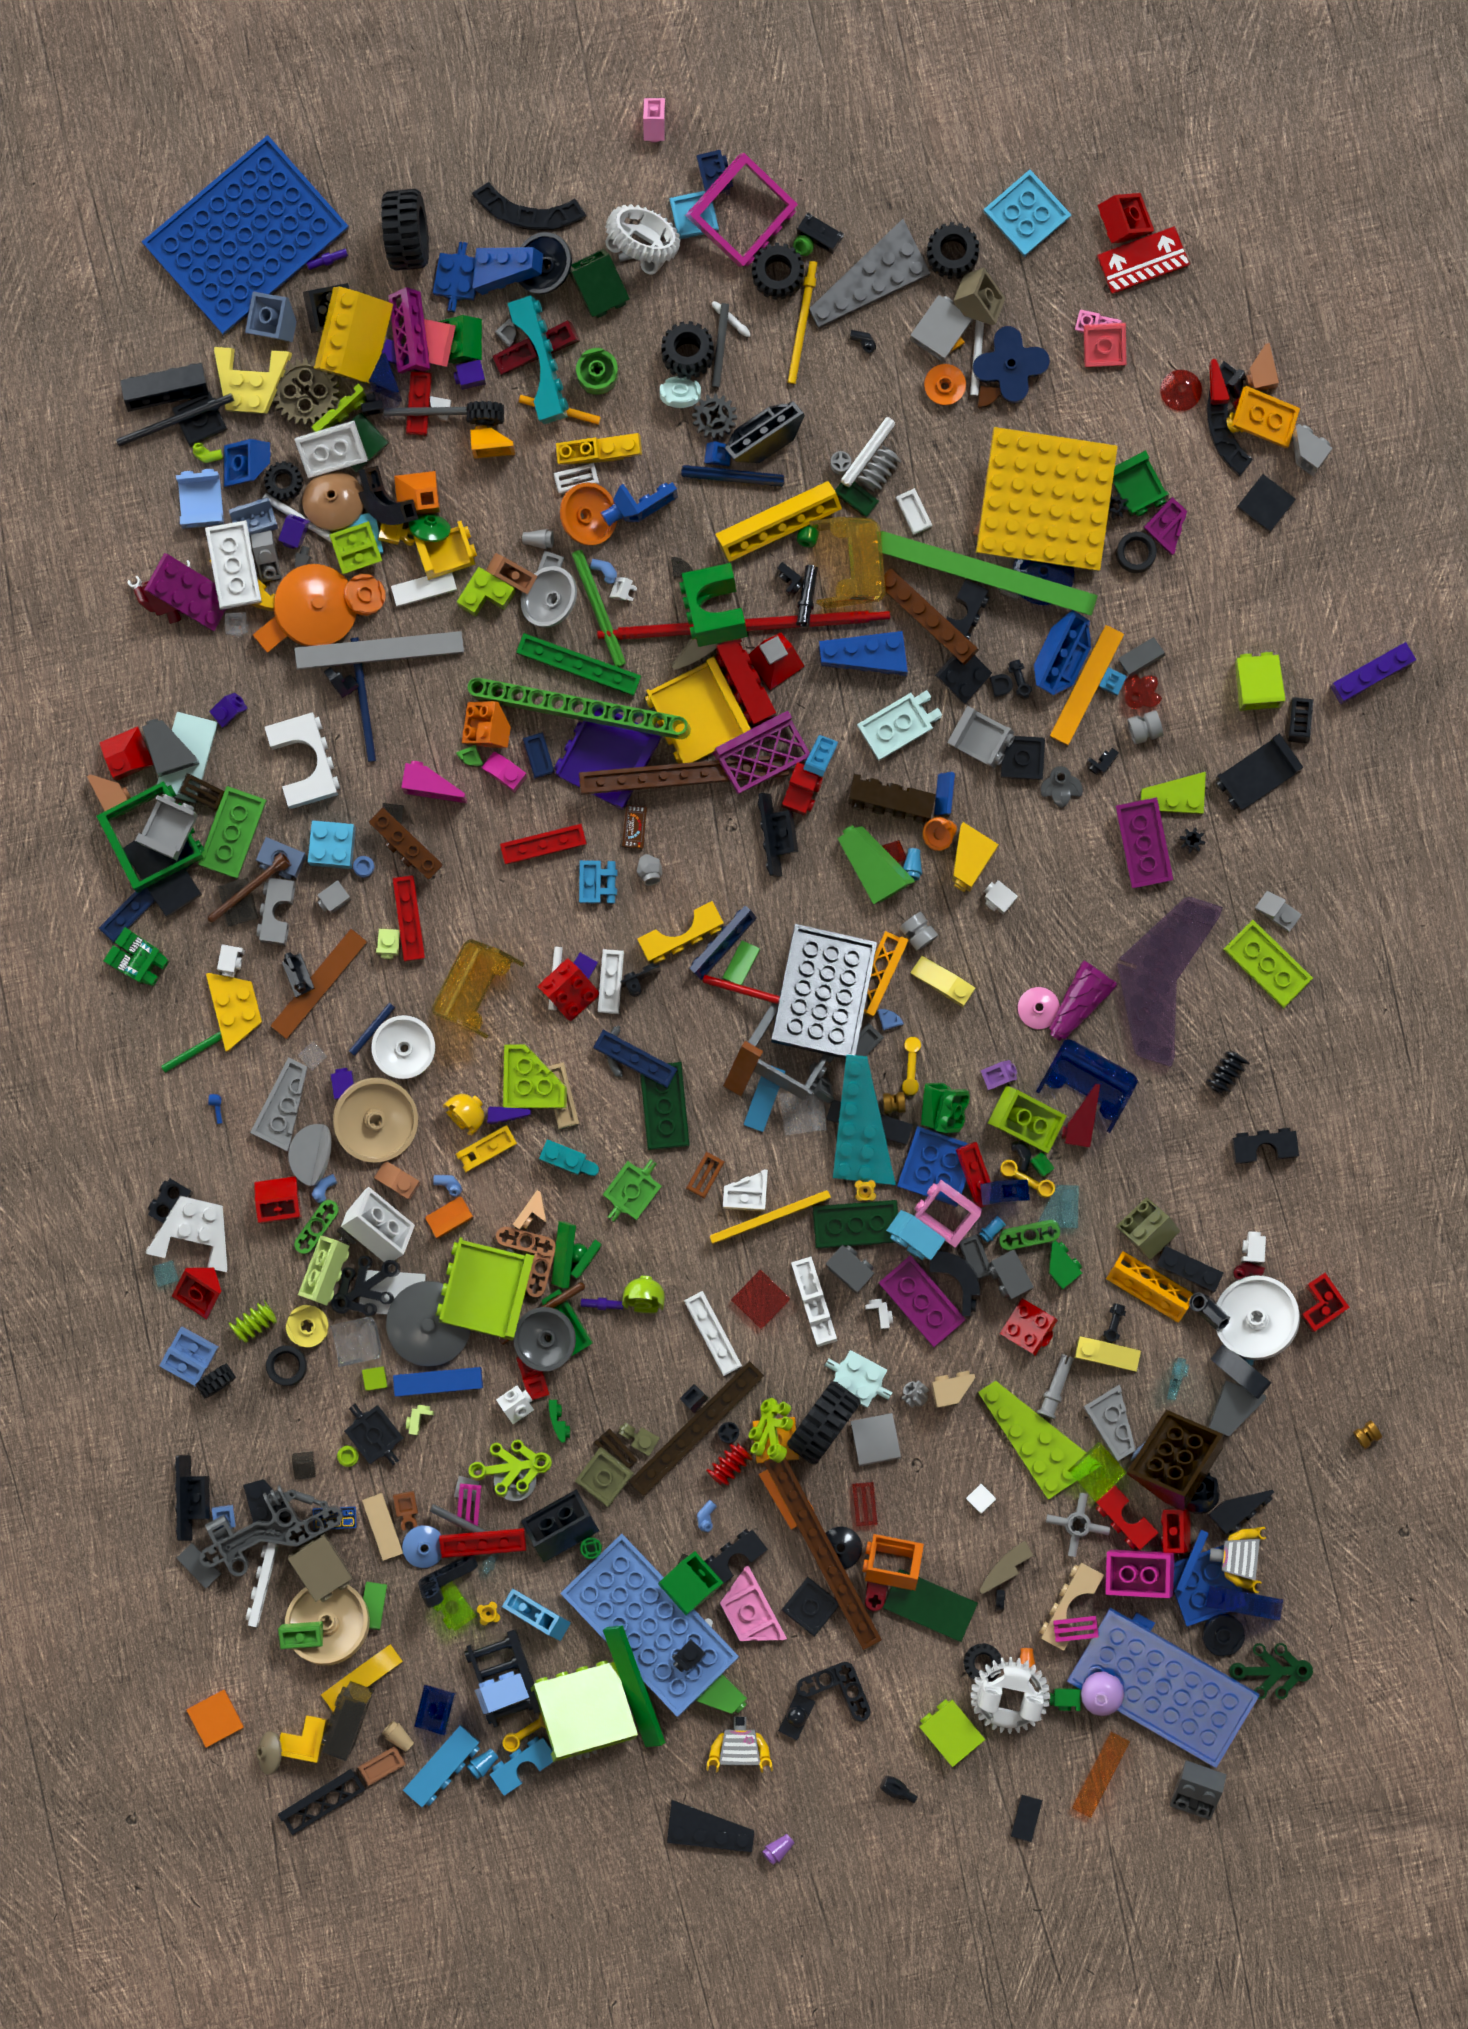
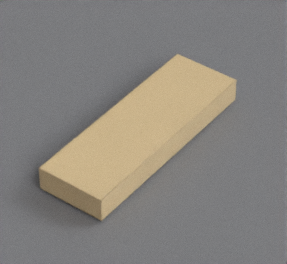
M564 1062L547 1066L567 1087V1107L554 1108L558 1129L578 1125L579 1121Z
M383 1493L362 1500L383 1561L403 1554Z

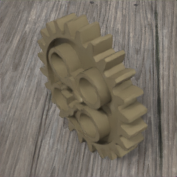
M304 358L303 364H300L299 360L296 359L295 366L289 362V369L285 371L283 378H280L276 387L278 389L275 394L277 397H274L273 402L279 403L276 406L277 411L283 409L281 416L285 417L288 415V422L295 419L296 425H299L301 421L304 422L305 426L308 425V421H311L314 425L317 418H322L329 409H335L332 403L339 402L338 398L334 397V395L340 394L339 390L334 389L339 386L337 381H333L336 378L335 374L328 375V372L314 369L315 359L312 360L311 364H308L307 358ZM303 374L311 375V379L307 382L300 380ZM292 380H297L306 391L309 390L310 395L319 402V405L314 404L308 395L303 394L301 389ZM289 388L296 389V393L293 396H287L286 391ZM324 388L326 393L323 396L315 395L316 390ZM303 403L311 404L310 409L307 411L300 409Z

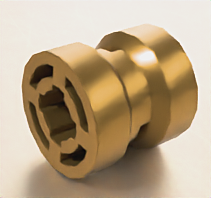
M897 1092L896 1095L883 1093L884 1114H891L894 1111L906 1113L904 1092Z
M1371 1420L1365 1423V1427L1362 1429L1358 1428L1353 1431L1357 1441L1364 1449L1370 1447L1373 1441L1383 1438Z

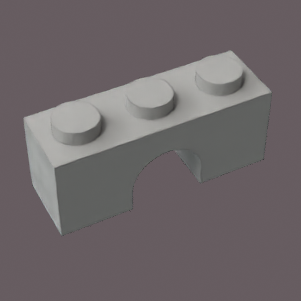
M269 878L268 883L265 882L263 895H266L265 903L261 904L260 916H263L262 924H258L257 936L260 937L259 940L261 942L286 946L289 924L276 920L274 912L280 904H293L296 887L294 881Z

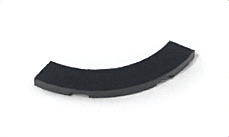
M490 182L472 192L477 202L491 215L509 225L535 231L554 230L567 227L587 217L576 199L560 206L551 207L550 209H537L519 206L510 202Z
M1223 361L1220 370L1230 397L1231 392L1227 382L1237 370ZM1209 390L1206 413L1212 442L1222 460L1240 477L1253 459L1240 447L1227 426L1228 404L1212 405Z

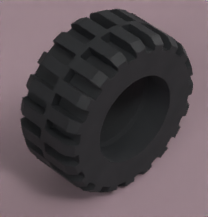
M417 189L387 191L382 197L381 218L384 248L388 264L395 271L424 268L429 260V236L425 204L421 192Z
M831 1381L788 1440V1447L809 1463L817 1464L860 1405V1399L838 1382Z

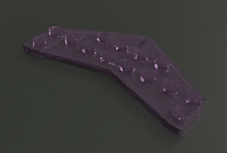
M1186 897L1118 959L1137 966L1134 969L1117 963L1133 1049L1138 1057L1172 1067L1175 1058L1177 980L1219 919L1223 907L1193 897Z

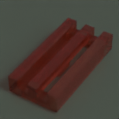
M874 1482L852 1484L856 1526L877 1525ZM861 1487L864 1513L863 1522H860L857 1493V1488ZM865 1487H870L873 1521L868 1519Z

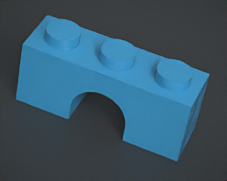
M538 1736L527 1743L529 1746L527 1749L521 1751L519 1748L509 1755L511 1760L504 1764L503 1761H500L492 1767L493 1772L490 1776L504 1796L523 1783L517 1772L518 1766L522 1762L529 1761L534 1763L539 1771L553 1762L551 1757L553 1750L544 1737L541 1739Z

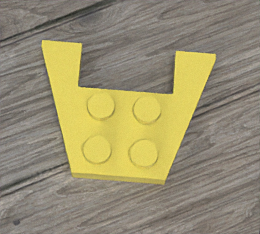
M214 347L223 396L232 393L234 397L233 402L225 404V409L230 412L267 414L278 390L276 387L280 378H283L286 371L284 368L287 361H290L292 353L271 351L269 372L233 370L235 349Z

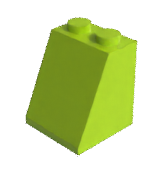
M1273 652L1261 653V656L1252 657V654H1241L1240 658H1236L1235 669L1239 711L1281 708L1285 702V693L1279 655H1273Z

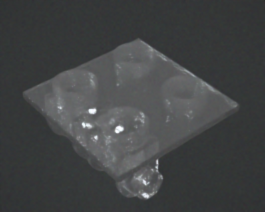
M790 1092L780 1093L785 1135L827 1130L823 1100L814 1095V1092L812 1095L807 1094L804 1100Z

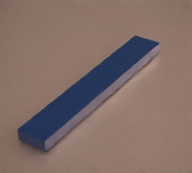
M186 840L178 857L179 860L194 854L188 840ZM148 888L138 893L134 892L98 928L113 943H115L124 927L129 929L156 902Z

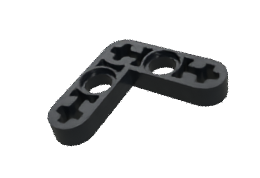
M474 1555L464 1556L422 1577L418 1581L422 1599L428 1608L437 1606L444 1600L441 1586L477 1568L478 1563Z
M849 1662L838 1663L803 1677L796 1682L795 1690L801 1697L812 1696L839 1685L851 1717L855 1721L860 1722L865 1721L870 1716L871 1711L855 1668ZM844 1665L845 1668L850 1669L847 1676L849 1679L854 1678V1682L843 1685V1681L847 1680L844 1675L839 1674V1671L842 1670L841 1666ZM823 1673H827L831 1678L827 1686L822 1685L819 1681V1677ZM815 1677L818 1690H816V1686L810 1687L807 1694L805 1691L800 1690V1687L803 1686V1681L806 1684L814 1682L811 1678ZM851 1685L858 1689V1695L855 1698L847 1695V1688ZM862 1699V1702H858L860 1708H865L866 1710L863 1713L864 1717L861 1718L860 1715L855 1714L858 1708L856 1704L851 1705V1701Z

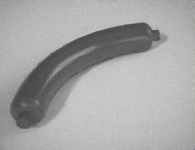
M620 1026L613 1027L610 1033L618 1037L621 1031ZM607 1056L612 1072L616 1077L621 1078L623 1071L617 1061Z

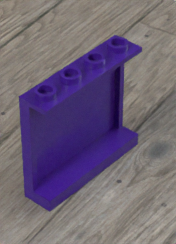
M597 709L595 711V716H601L604 712V709ZM619 713L615 715V720L623 718V715ZM579 721L574 729L576 735L573 741L569 739L564 748V751H566L564 758H559L554 767L557 770L556 776L580 788L579 772L646 767L662 736ZM634 790L592 795L624 810Z

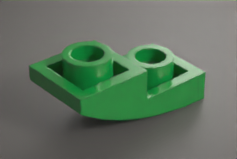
M549 1400V1412L554 1431L560 1442L566 1443V1438H570V1426H566V1421H558V1417H562V1404H558V1400Z

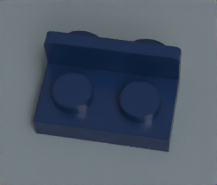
M721 150L696 155L705 192L725 171V168L728 167L726 155L722 156ZM732 180L720 193L726 192V195L730 194V188L733 187Z

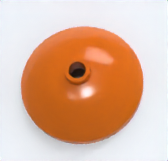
M590 482L577 484L566 492L560 506V518L564 530L574 541L583 545H597L606 541L612 535L617 521L608 526L601 515L602 511L607 510L614 504L610 493L602 486Z

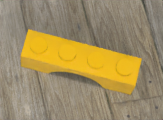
M713 901L694 910L692 926L683 935L669 937L655 929L637 938V941L647 961L657 964L666 959L665 955L671 952L673 955L684 950L683 946L689 943L695 945L703 940L702 936L708 933L711 936L719 933L721 927L724 926V922Z

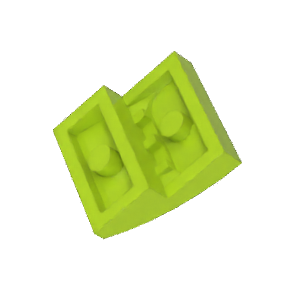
M369 521L329 534L342 574L382 561Z

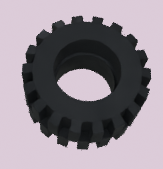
M950 222L949 226L943 224L940 229L936 228L933 235L931 234L927 247V258L929 265L933 267L932 270L935 273L938 271L939 276L944 277L946 275L948 276L947 279H952V276H956V279H959L961 275H965L975 268L980 248L979 240H976V234L970 232L971 228L968 226L964 228L962 223L954 225V222ZM955 241L965 248V255L958 260H949L942 255L941 247L947 242Z
M775 243V246L768 244L766 249L761 248L759 254H756L754 257V263H752V278L754 285L757 286V290L760 293L763 292L767 298L772 296V299L777 300V297H781L782 300L786 299L787 295L791 297L794 295V291L800 289L804 276V263L801 260V255L796 253V249L793 247L791 249L788 248V244L785 243L783 246ZM773 262H783L790 268V275L784 280L775 281L766 275V268Z
M683 321L680 322V326L674 324L672 330L668 329L665 332L666 336L662 338L663 363H665L667 370L670 369L672 375L677 373L678 378L682 379L683 376H687V379H691V376L694 375L695 378H698L701 372L705 374L707 367L710 368L712 365V360L714 359L712 336L708 334L706 328L702 329V325L699 323L693 325L692 321H689L688 324H685ZM684 344H693L699 348L698 353L690 357L681 356L676 350Z

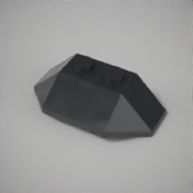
M794 401L788 404L769 406L736 428L725 449L735 462L761 463L794 441L805 415Z

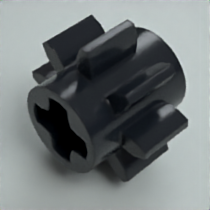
M1120 493L1117 494V497L1112 495L1110 497L1108 514H1112L1111 518L1113 520L1116 516H1120L1123 519V513L1129 511V508L1125 506L1129 501L1127 498L1121 500ZM1117 503L1120 509L1116 510L1113 504Z
M1196 827L1192 832L1185 829L1186 837H1179L1181 841H1184L1181 849L1185 847L1189 849L1188 854L1194 849L1199 853V845H1205L1206 843L1201 841L1204 833H1197ZM1191 836H1194L1195 841H1198L1194 845H1190V841L1187 840Z

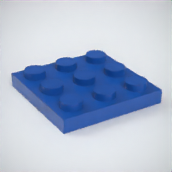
M917 1126L897 1187L928 1197L927 1191L932 1184L935 1183L937 1185L942 1180L962 1194L966 1178L955 1149L969 1143ZM941 1191L935 1198V1200L955 1207L958 1206L957 1202Z
M1224 1545L1215 1547V1549H1223ZM1210 1550L1200 1553L1184 1592L1176 1590L1175 1587L1188 1557L1174 1562L1173 1591L1186 1627L1247 1605L1242 1589L1225 1578L1224 1571H1221L1222 1562L1210 1561Z

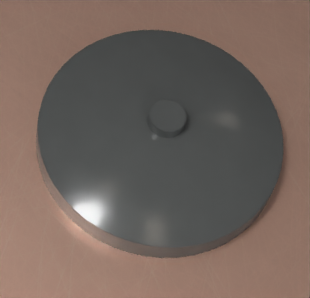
M437 1281L414 1283L403 1289L390 1305L386 1319L388 1338L396 1352L411 1363L421 1366L444 1364L456 1357L463 1350L469 1339L471 1330L440 1323V1317L436 1316L438 1304H443L445 1296L441 1295L444 1283Z

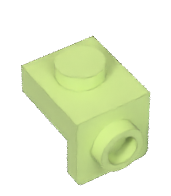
M418 1405L417 1409L412 1408L411 1417H407L406 1429L409 1430V1434L419 1435L421 1414L434 1416L435 1411H430V1406Z

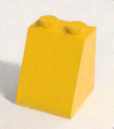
M964 822L959 830L952 881L955 883L954 886L960 891L965 892L967 890L970 892L997 851L999 844Z

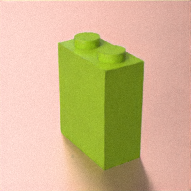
M945 1699L936 1706L938 1711L933 1715L929 1712L920 1720L922 1724L919 1727L953 1767L980 1745L985 1738L952 1699L950 1701Z

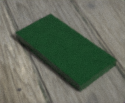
M682 1062L667 1063L678 1069L668 1088L640 1074L648 1150L690 1146Z
M897 1200L812 1206L816 1249L841 1247L842 1245L847 1247L848 1245L896 1243L890 1239L892 1234L886 1230L898 1215Z
M899 1569L898 1573L909 1575V1572L904 1571L902 1569ZM918 1577L915 1591L892 1586L883 1608L962 1642L978 1603Z

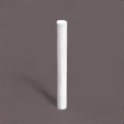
M976 320L973 363L982 354L984 322ZM972 364L970 396H978L979 380L973 374Z
M268 493L263 496L262 499L269 498L271 506L287 516L294 514L308 520V518ZM311 522L309 523L308 529L332 543L329 534H332L331 532L320 529Z

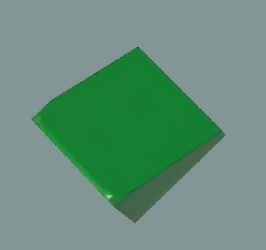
M1042 1152L1030 1160V1163L1041 1177H1045L1054 1170V1166Z

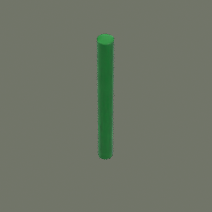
M221 1031L161 1066L165 1073L221 1041Z

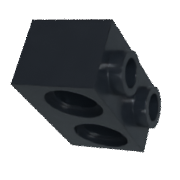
M169 1178L168 1181L165 1180L159 1188L161 1193L157 1200L153 1199L148 1207L150 1211L148 1215L164 1224L167 1216L160 1217L158 1214L159 1208L167 1206L170 1213L180 1196L191 1198L194 1192ZM177 1187L180 1190V1195L176 1199H171L169 1192L172 1188Z

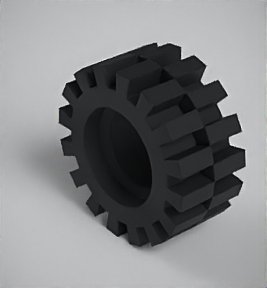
M491 401L467 403L466 421L470 424H481L484 426L503 424L504 405Z
M282 461V463L275 462L276 465L269 466L270 469L265 472L264 481L268 493L279 501L282 499L289 501V498L294 499L295 495H299L300 489L303 487V478L300 471L293 463H286V461ZM288 474L292 480L290 486L285 489L277 487L275 482L277 476Z
M225 1363L199 1380L195 1386L204 1399L234 1381L236 1376L228 1364Z
M986 1643L976 1644L966 1652L963 1661L964 1669L973 1680L975 1677H980L979 1670L975 1667L977 1656L981 1654L988 1655L991 1659V1667H993V1660L997 1664L1001 1663V1654L992 1645ZM999 1674L995 1675L992 1678L989 1675L988 1681L994 1680V1678L997 1677Z

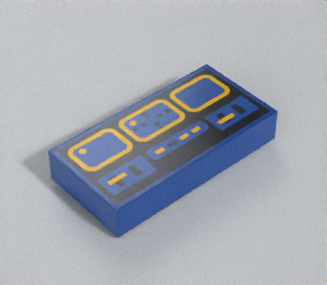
M356 1506L340 1507L344 1513L343 1519L337 1526L331 1529L357 1528ZM314 1508L313 1515L322 1511L323 1509ZM331 1510V1514L325 1519L323 1515H320L324 1520L325 1527L328 1526L326 1524L328 1520L334 1519L337 1521L338 1512L334 1513ZM313 1520L314 1530H320V1523Z

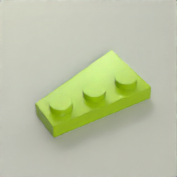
M359 383L353 388L356 391L354 394L344 396L336 410H329L312 426L313 432L331 428L338 422L343 423L348 419L350 412L354 409L357 411L362 408L361 404L366 403L365 400L367 398L364 389Z
M1206 772L1141 789V800L1157 797L1160 812L1204 814Z

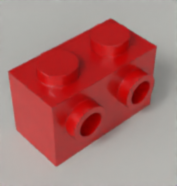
M1178 1508L1163 1509L1161 1515V1524L1163 1526L1161 1544L1163 1553H1186L1191 1551L1190 1512L1187 1509L1185 1511Z

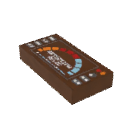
M626 805L622 847L643 849L647 807Z

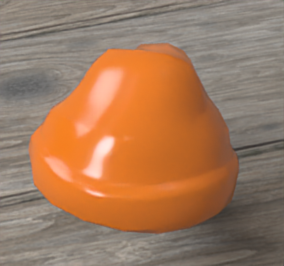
M942 817L932 818L923 827V839L929 848L935 851H942L951 845L957 832V826L952 821Z

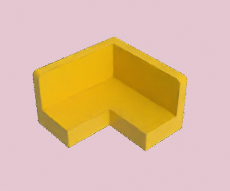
M306 1715L302 1736L281 1732V1756L318 1763L320 1761L328 1719Z

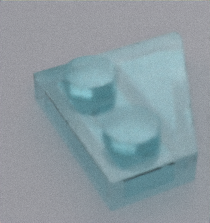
M1057 1185L1038 1222L1054 1220L1059 1224L1060 1228H1078L1079 1186Z
M1174 1359L1167 1395L1169 1400H1176L1182 1379L1187 1377L1189 1364H1185L1186 1359Z

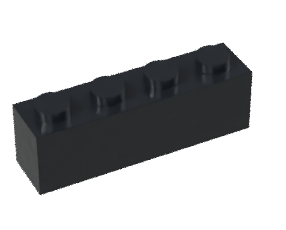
M193 363L184 367L170 368L165 371L151 372L147 375L120 380L128 412L209 395L206 374L202 363Z

